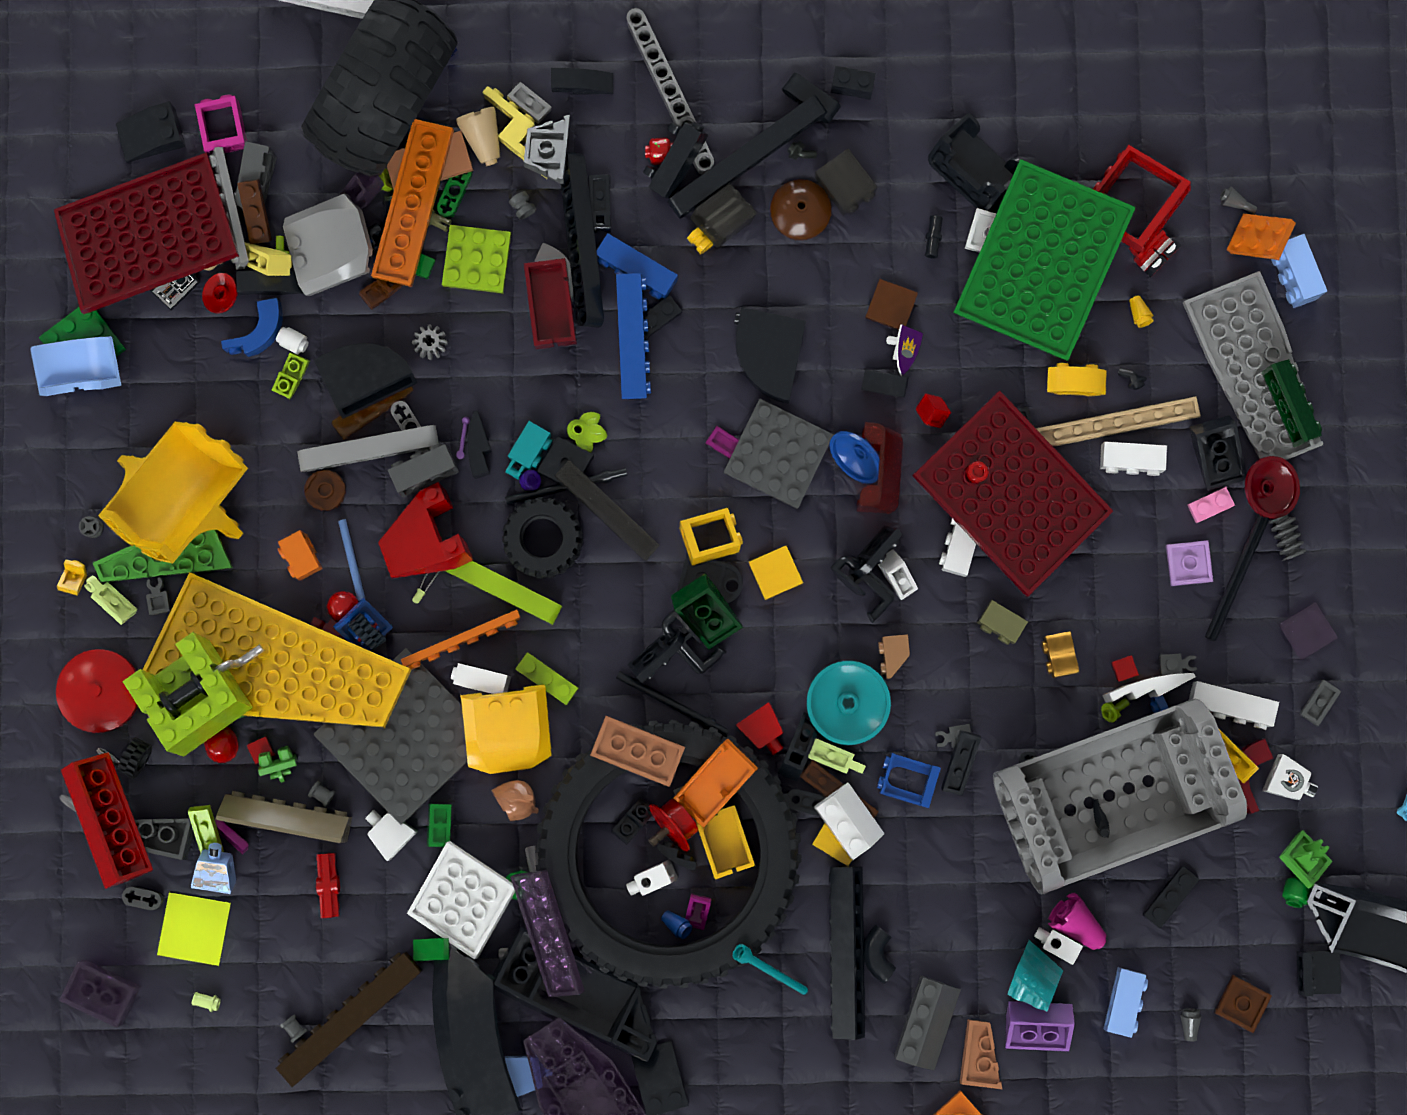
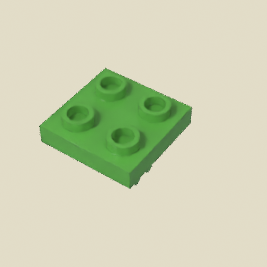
M1302 830L1294 837L1279 858L1309 889L1314 886L1315 882L1332 863V860L1325 854L1329 846L1323 847L1322 839L1313 841Z

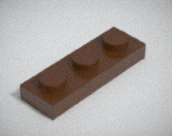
M260 180L238 182L250 244L271 241L272 238Z

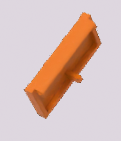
M726 739L674 796V799L704 828L752 774L755 773L758 767L729 739Z

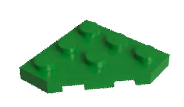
M80 307L39 337L43 344L75 339L111 336L116 357L127 350L97 310L83 314L80 311Z

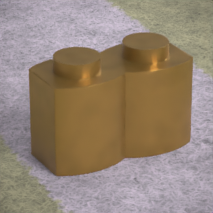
M1071 632L1045 636L1041 645L1043 653L1047 654L1049 662H1046L1048 674H1052V677L1056 678L1079 673Z

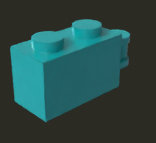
M528 421L508 454L509 459L512 461L505 473L519 480L525 469L532 470L533 467L537 468L542 459L540 457L542 451H547L552 443L550 439L551 434ZM516 463L521 465L519 470L513 468Z

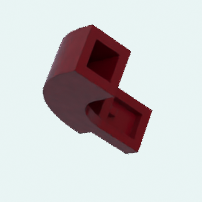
M1265 739L1254 741L1241 749L1256 766L1273 759ZM1238 778L1246 798L1247 813L1252 814L1259 811L1250 789V778L1245 783Z

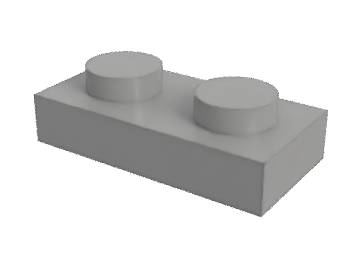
M521 82L507 95V100L514 102L522 112L530 115L537 124L545 118L552 108Z

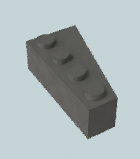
M190 818L135 820L146 852L179 860L188 859L194 835Z

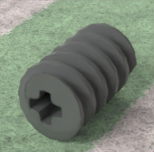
M1288 515L1269 521V524H1276L1271 530L1279 532L1274 536V539L1281 540L1277 547L1284 548L1279 554L1287 556L1282 561L1302 555L1307 551L1304 548H1299L1304 541L1297 540L1301 533H1294V530L1299 526L1291 525L1296 518L1289 517Z

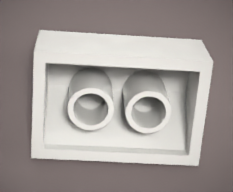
M848 782L814 806L852 860L871 848L885 834Z

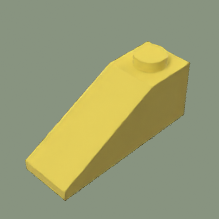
M244 242L249 260L247 267L267 276H290V269L292 267L290 254Z

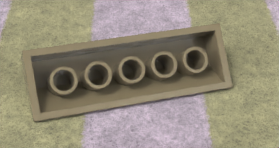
M232 791V794H225L215 819L336 843L348 841L352 817L347 816V812L335 810L334 814L327 813V808L314 806V810L306 809V804L294 802L293 806L285 805V800L273 799V802L265 801L264 796L253 795L252 798L244 797L245 793Z

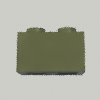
M991 600L977 623L981 625V630L988 634H991V632L999 636V641L1009 645V643H1016L1028 621Z

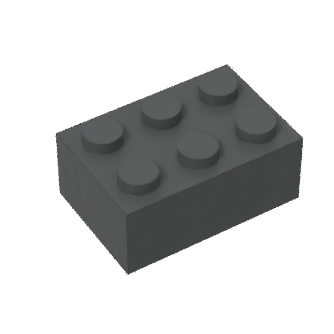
M445 444L433 445L429 448L430 451L424 454L418 452L410 456L411 460L404 463L403 461H398L391 465L392 468L388 469L389 475L397 492L403 498L459 473L454 458Z

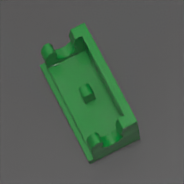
M428 804L427 846L444 847L450 841L451 804Z

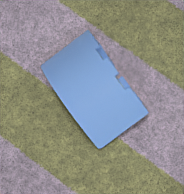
M111 336L61 341L32 346L30 348L40 396L74 392L75 387L84 390H94L121 386Z

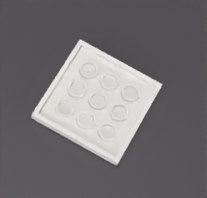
M449 841L444 846L407 914L440 937L449 938V943L475 960L482 952L518 886Z

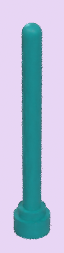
M739 944L734 949V960L742 964L750 963L799 993L807 994L808 988L753 956L751 949L747 946Z

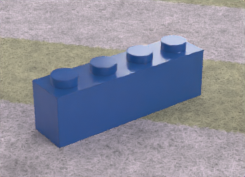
M608 233L596 251L598 264L604 268L611 267L615 270V274L641 273L642 278L646 277V289L656 299L668 297L678 280L677 274Z

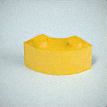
M1057 363L1056 367H1048L1047 392L1057 395H1106V370L1098 369V365L1094 364L1086 365V367H1070L1068 363Z

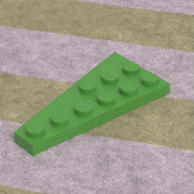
M209 530L196 536L173 564L153 559L143 554L142 550L135 545L93 562L101 582L233 568L217 530Z

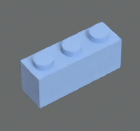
M1120 967L1117 968L1103 1028L1105 1031L1131 1038L1133 1033L1137 1032V1013H1140L1142 1010L1143 1000H1141L1142 992L1146 991L1148 979H1146L1145 974Z

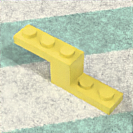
M487 86L483 91L484 98L511 119L510 123L499 134V140L524 161L525 146L523 145L526 143L527 129L535 126V120L527 113L523 115L518 111L519 107L514 102L509 101L508 103L503 99L504 95L496 88L492 90Z

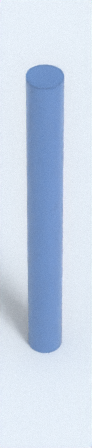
M343 519L339 520L338 524L356 597L360 601L363 597L365 598L347 521Z

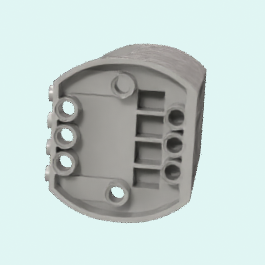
M1198 699L1186 701L993 773L995 792L1023 867L1032 885L1040 894H1045L1105 870L1241 821L1247 815L1246 798L1215 718L1204 703ZM1146 775H1150L1153 778V784L1150 787L1143 785L1142 780ZM1127 782H1130L1134 787L1133 792L1129 795L1123 791V785ZM1108 789L1114 793V799L1110 802L1106 801L1103 797L1104 792ZM1092 797L1094 800L1098 799L1100 807L1109 822V838H1104L1100 835L1095 824L1093 808L1087 809L1084 806L1085 798ZM1068 804H1072L1075 807V813L1072 816H1067L1064 812V808Z

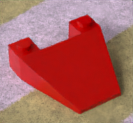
M439 482L419 491L379 540L378 543L391 578L452 570L473 561L467 543L459 534L442 542L434 517L453 509L447 491Z

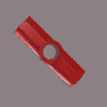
M336 853L317 854L318 877L316 878V891L320 900L321 918L339 917L338 894H340L339 875H337Z

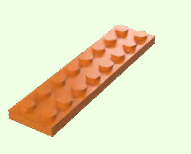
M417 119L413 121L371 276L373 278L409 287L413 286L453 136V128Z

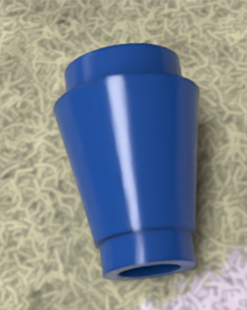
M669 910L661 917V921L664 922L676 938L685 939L692 931L693 926L689 920Z

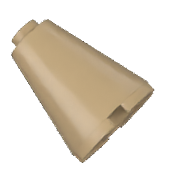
M488 107L481 109V111L471 112L456 119L457 125L480 163H485L486 166L498 163L497 159L500 158L495 108Z

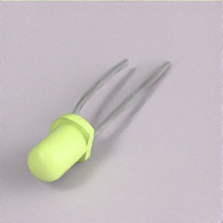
M426 576L424 577L420 589H417V593L412 599L414 603L420 602L433 580L426 590L422 591L421 587Z

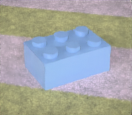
M1305 234L1289 239L1280 259H1271V261L1278 268V278L1280 283L1286 288L1287 301L1289 304H1292L1293 308L1317 300L1327 292V289Z

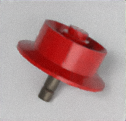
M670 799L661 808L651 804L649 806L650 812L661 827V830L648 840L649 843L654 847L664 837L668 836L679 848L686 852L689 851L690 847L687 840L698 832V827L692 816L674 799Z

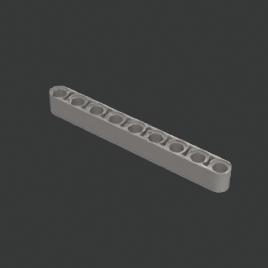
M638 8L631 9L627 13L628 28L674 124L676 123L683 127L684 123L693 124L696 120L644 12ZM635 17L641 19L637 24L631 22ZM643 35H647L650 37V39L645 42L641 41L639 38ZM651 53L658 54V58L654 60L648 56ZM659 71H665L667 73V75L662 78L658 77L656 74ZM674 89L676 93L670 96L665 91ZM682 107L684 112L678 114L674 112V109ZM706 141L693 162L700 175L714 167V158ZM705 160L710 163V166L703 168L699 164Z

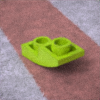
M290 352L282 371L279 372L272 391L291 399L305 374L310 360Z

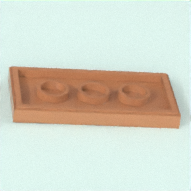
M462 131L453 133L441 181L474 171ZM405 148L397 150L387 164L393 190L396 185Z
M606 716L590 756L670 787L685 747Z

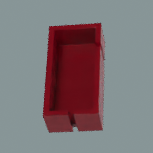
M566 259L524 263L535 348L554 347V343H557L558 346L577 344Z

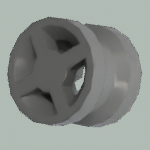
M86 516L80 521L79 530L84 536L97 538L103 533L104 526L98 518Z

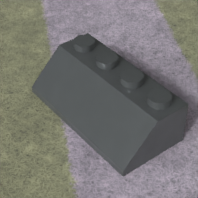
M920 975L894 1054L896 1060L917 1067L935 1070L961 989Z

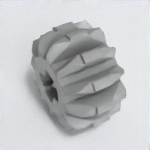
M431 324L427 326L426 331L423 327H420L422 333L415 332L414 336L418 339L412 340V344L417 345L414 351L416 353L420 352L421 358L427 355L428 359L432 360L433 354L439 358L440 354L438 351H446L441 346L448 344V341L443 339L446 334L440 332L438 326L433 330ZM430 338L434 341V344L431 343L432 346H428L425 343L426 341L429 342L428 339Z

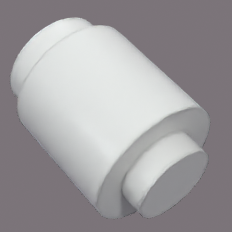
M282 327L276 337V342L280 346L297 355L300 352H305L309 343L307 336L290 327Z

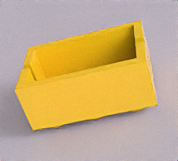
M735 805L721 809L717 813L718 815L714 816L704 828L696 821L715 879L733 874L732 868L736 867L738 872L755 866Z

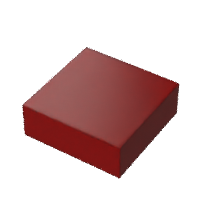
M1132 655L1111 662L1118 682L1139 675Z
M267 736L247 745L255 764L259 763V754L270 752L271 757L275 756Z

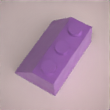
M1009 1001L1006 1013L1005 1048L1069 1051L1075 1025L1072 1004L1051 1003L1048 1011L1037 1009L1026 1002Z

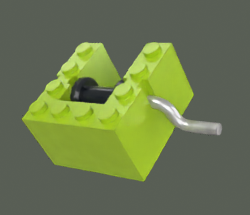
M192 632L175 644L182 654V657L156 675L139 669L125 679L123 683L142 713L148 714L149 718L147 721L166 751L184 757L253 708L228 669L239 668L264 652L260 644L236 660L223 662L210 640Z

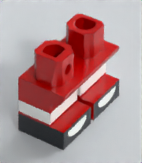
M1162 230L1143 254L1131 247L1129 250L1136 257L1134 261L1151 278L1181 245L1176 241H1172L1165 231Z

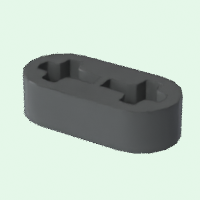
M132 886L126 888L122 893V900L126 905L146 910L159 909L164 901L160 892ZM133 891H135L134 894L137 896H141V898L134 899L131 902V898L128 897V893H132ZM155 895L158 903L151 906V902L145 901V897L151 898Z

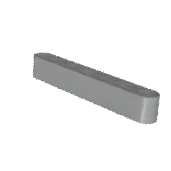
M430 425L297 451L300 471L309 472L425 450L439 444L436 425Z

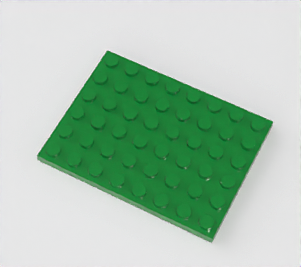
M1020 159L954 313L1068 361L1136 207Z

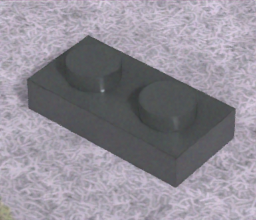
M1321 680L1299 715L1315 726H1319L1341 691L1327 681Z

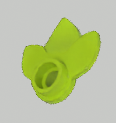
M595 412L584 413L579 420H573L567 426L568 436L575 440L578 447L590 453L593 450V443L601 442L607 438L606 431L598 425L600 414ZM575 426L580 427V433L575 432Z

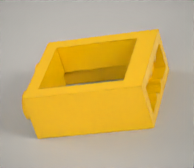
M728 508L680 521L679 529L692 566L740 551L741 544H743L740 532L736 533L734 527L736 526L734 514H730ZM724 519L732 543L699 552L692 528Z

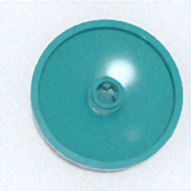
M842 661L826 667L814 678L808 690L806 704L812 725L823 737L837 744L855 745L870 740L881 731L890 714L891 699L885 681L873 668L860 662Z

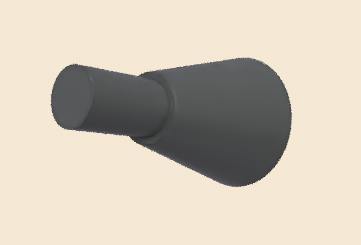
M1232 186L1228 189L1225 188L1220 195L1221 205L1244 209L1252 214L1257 210L1256 206L1247 202Z

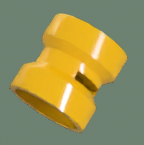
M702 225L687 237L691 244H695L696 250L700 254L706 252L716 242L712 236L706 234V229Z

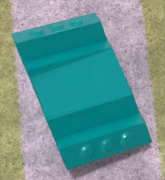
M1029 940L1007 995L1015 1000L1026 1002L1037 1009L1048 1011L1063 970Z

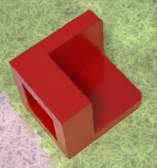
M926 393L916 407V412L924 424L941 428L951 414L950 409L941 397Z

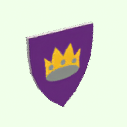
M900 325L898 337L888 336L886 340L887 344L896 345L893 360H897L900 376L904 375L913 364L923 333L904 325Z

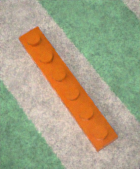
M514 610L402 658V665L412 670L421 666L420 662L426 659L429 662L441 657L440 653L448 651V653L455 652L460 649L459 645L467 642L468 645L479 641L478 637L486 634L489 637L498 633V629L503 626L508 629L517 625L520 615L517 610Z

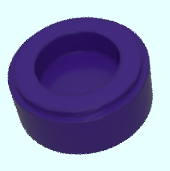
M535 470L525 471L520 476V485L526 491L536 490L540 487L541 477Z

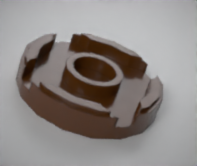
M321 470L313 473L307 479L304 492L307 502L312 507L321 511H331L338 508L344 501L346 485L336 472Z

